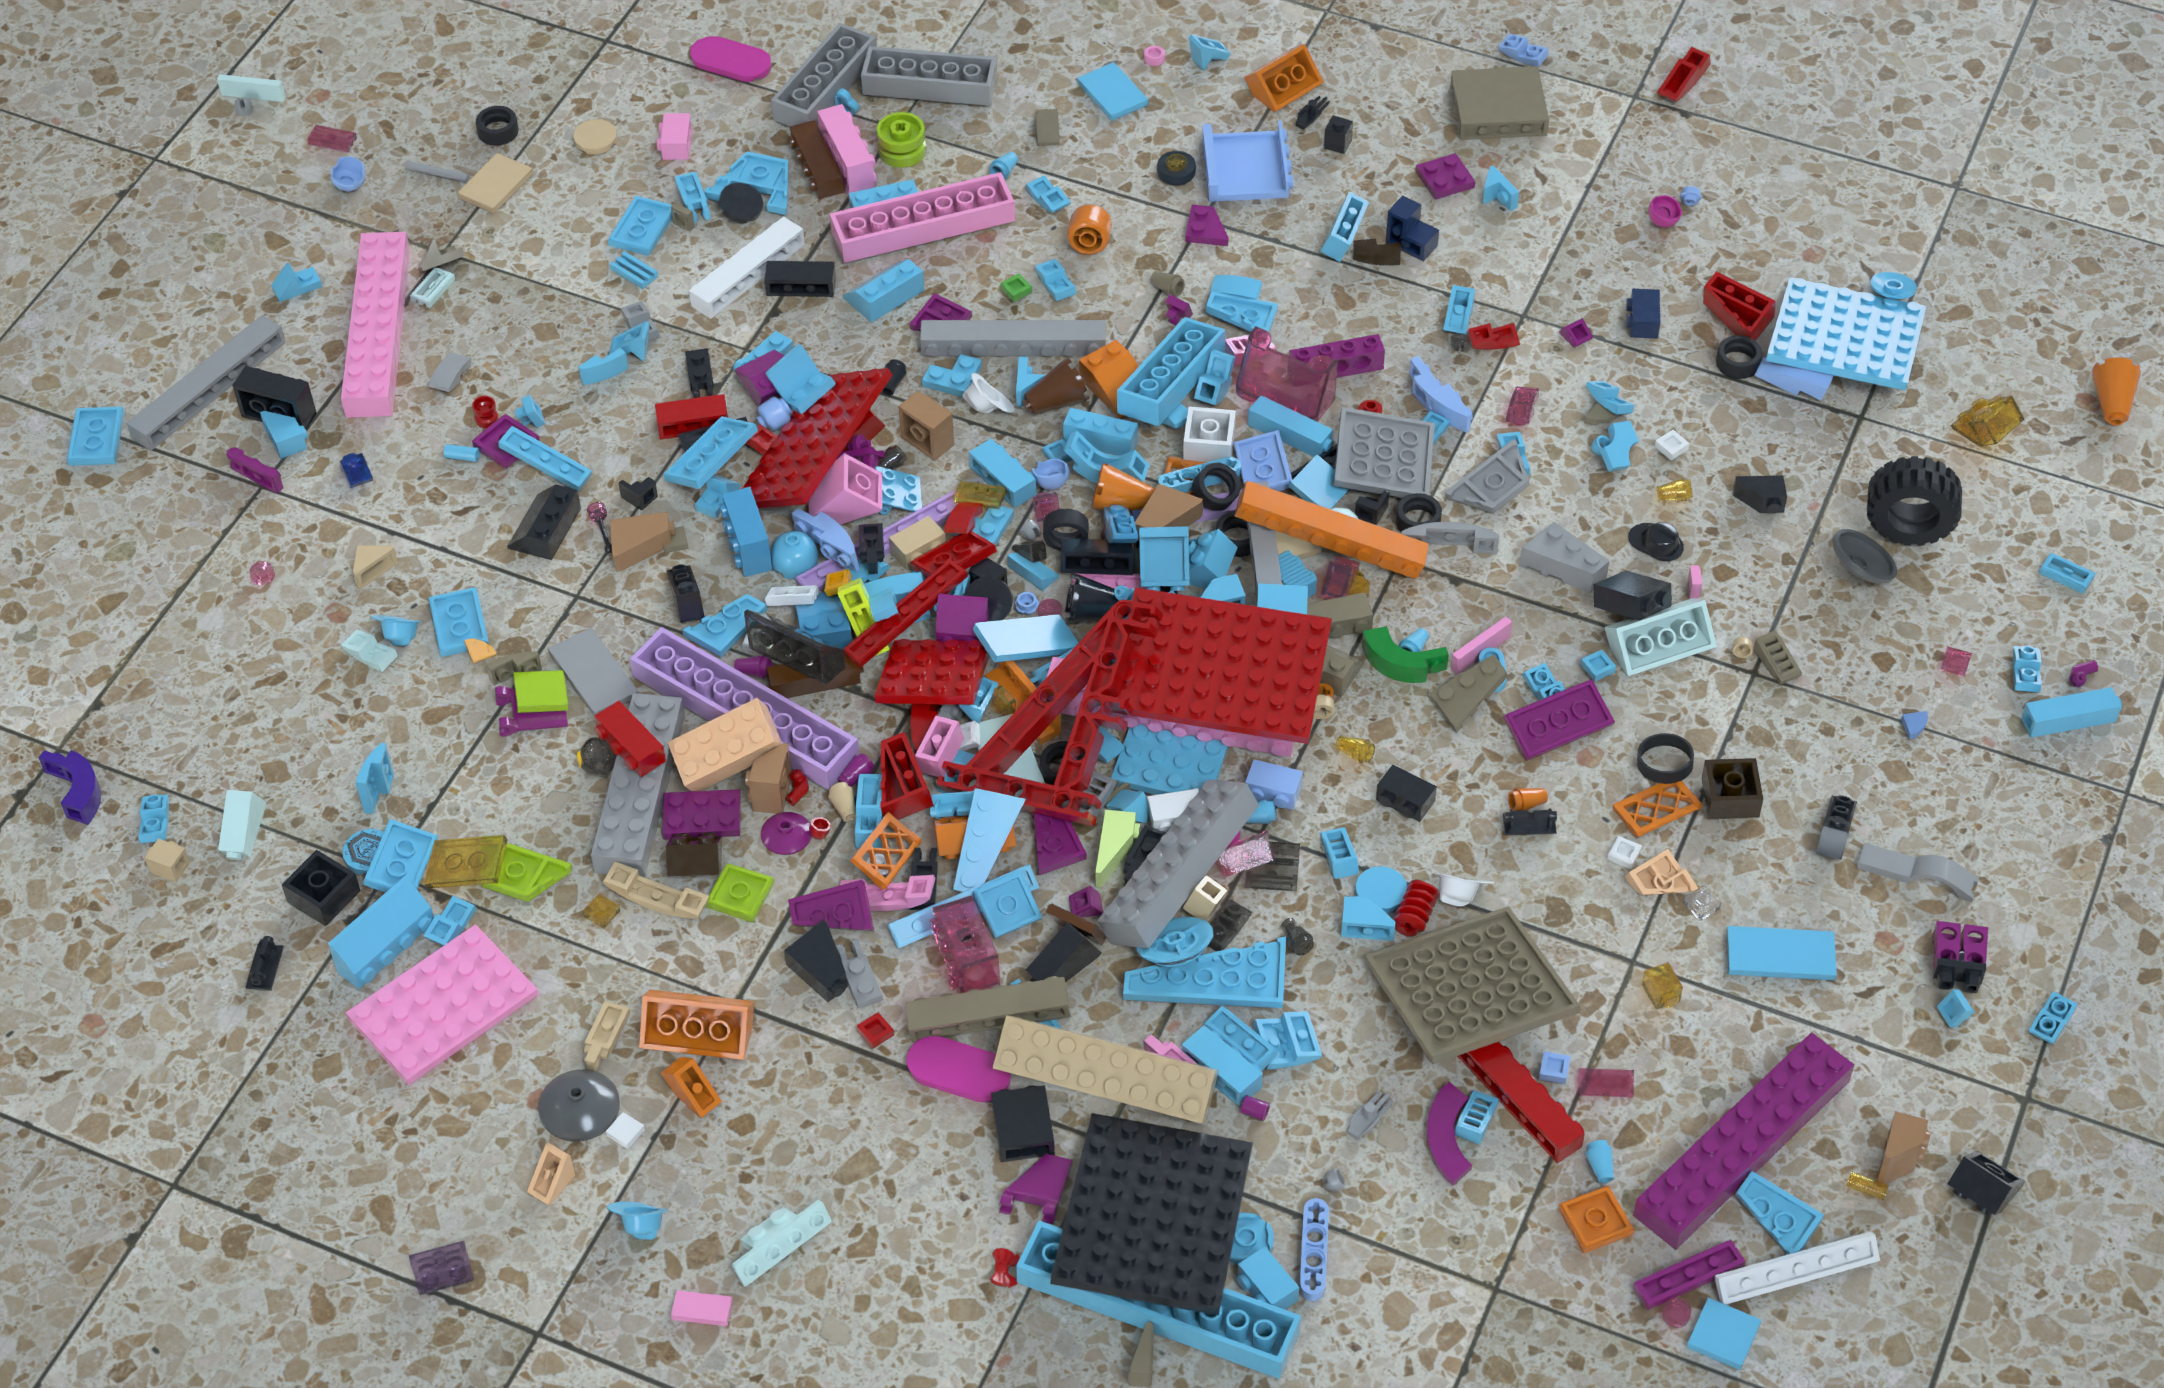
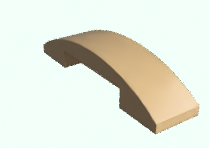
M618 862L613 863L603 881L604 885L636 904L680 918L699 919L709 900V895L685 887L682 892L641 877L637 869Z

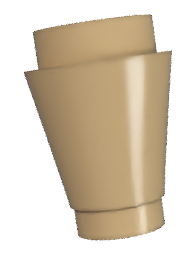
M840 782L830 787L828 798L843 821L849 822L856 818V807L852 787L848 786L846 782Z

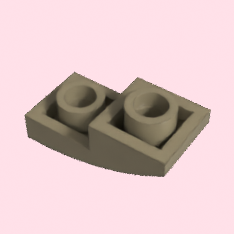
M537 651L511 654L486 664L489 680L494 686L508 680L513 676V672L542 670Z

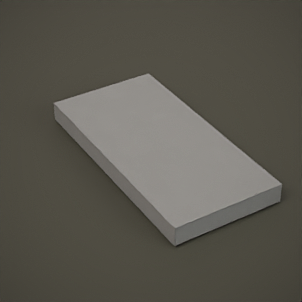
M592 627L548 648L550 656L560 670L564 671V675L593 715L598 714L618 700L624 705L631 701L633 693H639Z

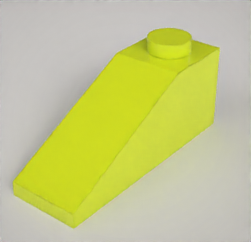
M861 578L838 587L837 591L857 637L875 623L870 609L869 595ZM889 645L882 649L877 655L890 650Z

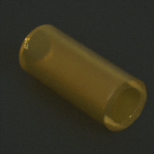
M1851 1171L1846 1185L1849 1188L1883 1201L1889 1187L1888 1184Z

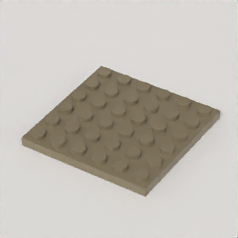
M1509 906L1365 955L1366 964L1432 1064L1580 1013L1579 1003Z

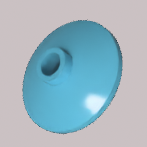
M1895 272L1878 273L1872 277L1870 282L1872 289L1886 298H1909L1917 290V285L1911 278Z

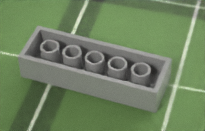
M839 23L771 99L773 120L788 126L815 120L818 125L817 111L833 107L835 105L834 94L841 88L848 90L861 76L868 47H877L876 36Z
M869 46L861 74L863 95L991 106L998 77L997 57Z

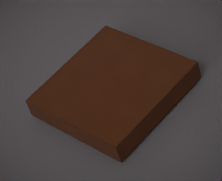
M1049 904L1046 913L1058 925L1064 927L1068 922L1084 937L1103 945L1107 937L1096 924L1057 905Z

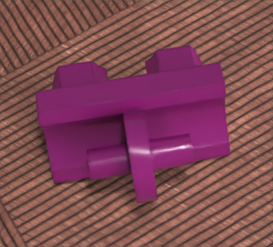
M855 435L852 443L848 444L849 451L841 452L837 459L845 453L875 469V466H878V459L885 458L883 450L876 451L871 446L870 440H866L862 435Z

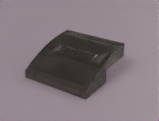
M1249 840L1245 888L1297 892L1300 843Z

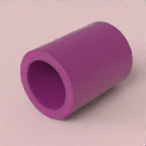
M1246 1095L1240 1113L1265 1121L1270 1103Z

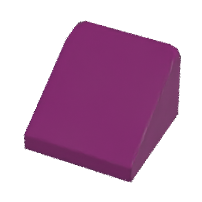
M1583 318L1559 330L1561 336L1574 348L1594 338Z
M1092 886L1069 895L1071 913L1082 918L1099 916L1104 913L1101 895Z

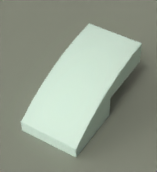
M356 630L341 645L342 649L348 654L381 672L398 657L395 649L377 643L374 635L360 630Z

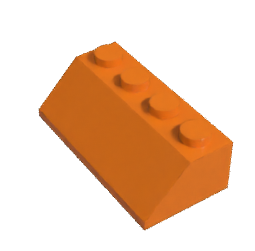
M649 990L643 995L639 1048L744 1060L752 1030L754 1001Z

